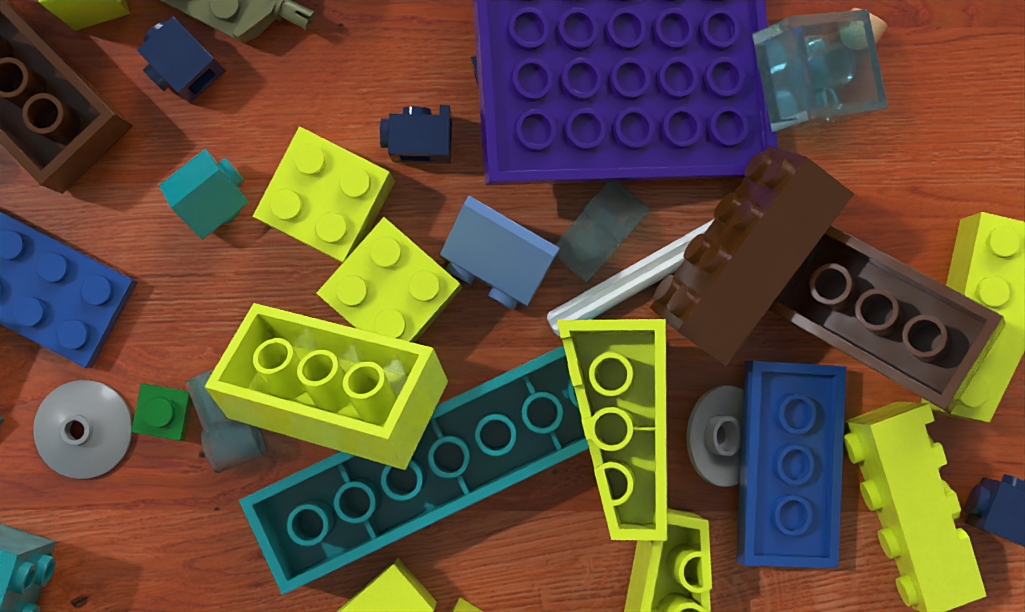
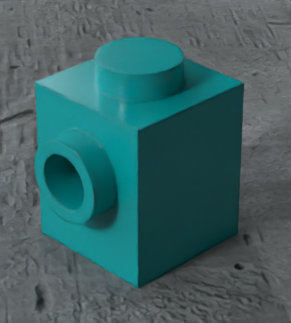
M206 148L159 185L171 209L202 240L220 225L232 221L238 215L240 209L249 203L239 188V185L245 181L242 175L226 157L218 162Z

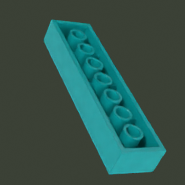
M564 345L437 405L406 470L345 452H339L238 500L281 594L284 595L588 449L589 445L585 437L581 421L582 417L575 389L572 385Z

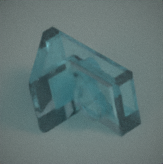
M608 182L586 205L582 214L557 241L555 246L560 249L556 258L587 284L649 212L650 208L620 182Z

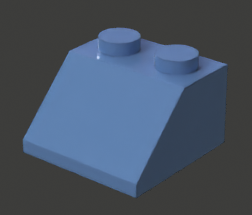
M468 196L440 256L449 263L445 271L468 285H471L474 279L479 280L492 288L488 294L490 298L510 310H514L517 303L525 308L528 307L554 263L560 248L473 197Z

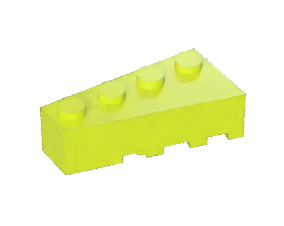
M980 212L960 219L946 286L1002 315L1006 325L951 414L923 398L921 403H930L933 413L967 421L990 423L1025 351V222Z
M666 319L556 320L560 337L563 341L572 385L575 389L582 417L581 421L589 445L611 540L667 541Z
M895 402L844 421L847 434L844 435L843 446L850 461L853 464L858 463L865 481L860 483V490L868 508L871 511L876 510L883 528L878 530V538L889 559L894 558L901 576L895 580L902 600L908 607L912 606L913 609L919 612H946L987 595L970 538L962 528L956 529L954 520L960 517L961 512L957 494L940 477L939 470L941 466L947 464L942 444L939 442L934 443L925 427V424L935 421L930 403Z
M668 508L667 541L637 540L624 612H711L710 589H712L708 520L693 512Z

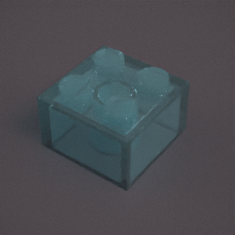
M868 9L791 16L752 34L772 132L846 122L888 108Z

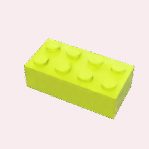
M253 303L204 388L229 419L406 470L448 380L432 347Z

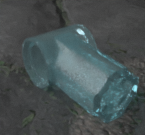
M212 369L185 381L204 430L201 432V443L205 456L212 469L216 473H221L265 455L266 447L259 427L227 418L204 388L214 371Z

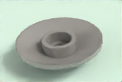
M92 380L72 381L53 390L39 406L34 420V441L40 456L54 471L75 479L93 478L109 472L123 460L133 438V433L131 432L133 419L123 397L110 386ZM76 420L84 426V434L80 439H75L70 432V427Z
M724 385L708 390L695 404L688 421L686 442L690 461L702 479L716 486L727 487L740 483L744 390L736 386Z

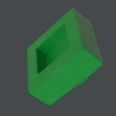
M141 383L131 432L177 441L185 440L194 391Z

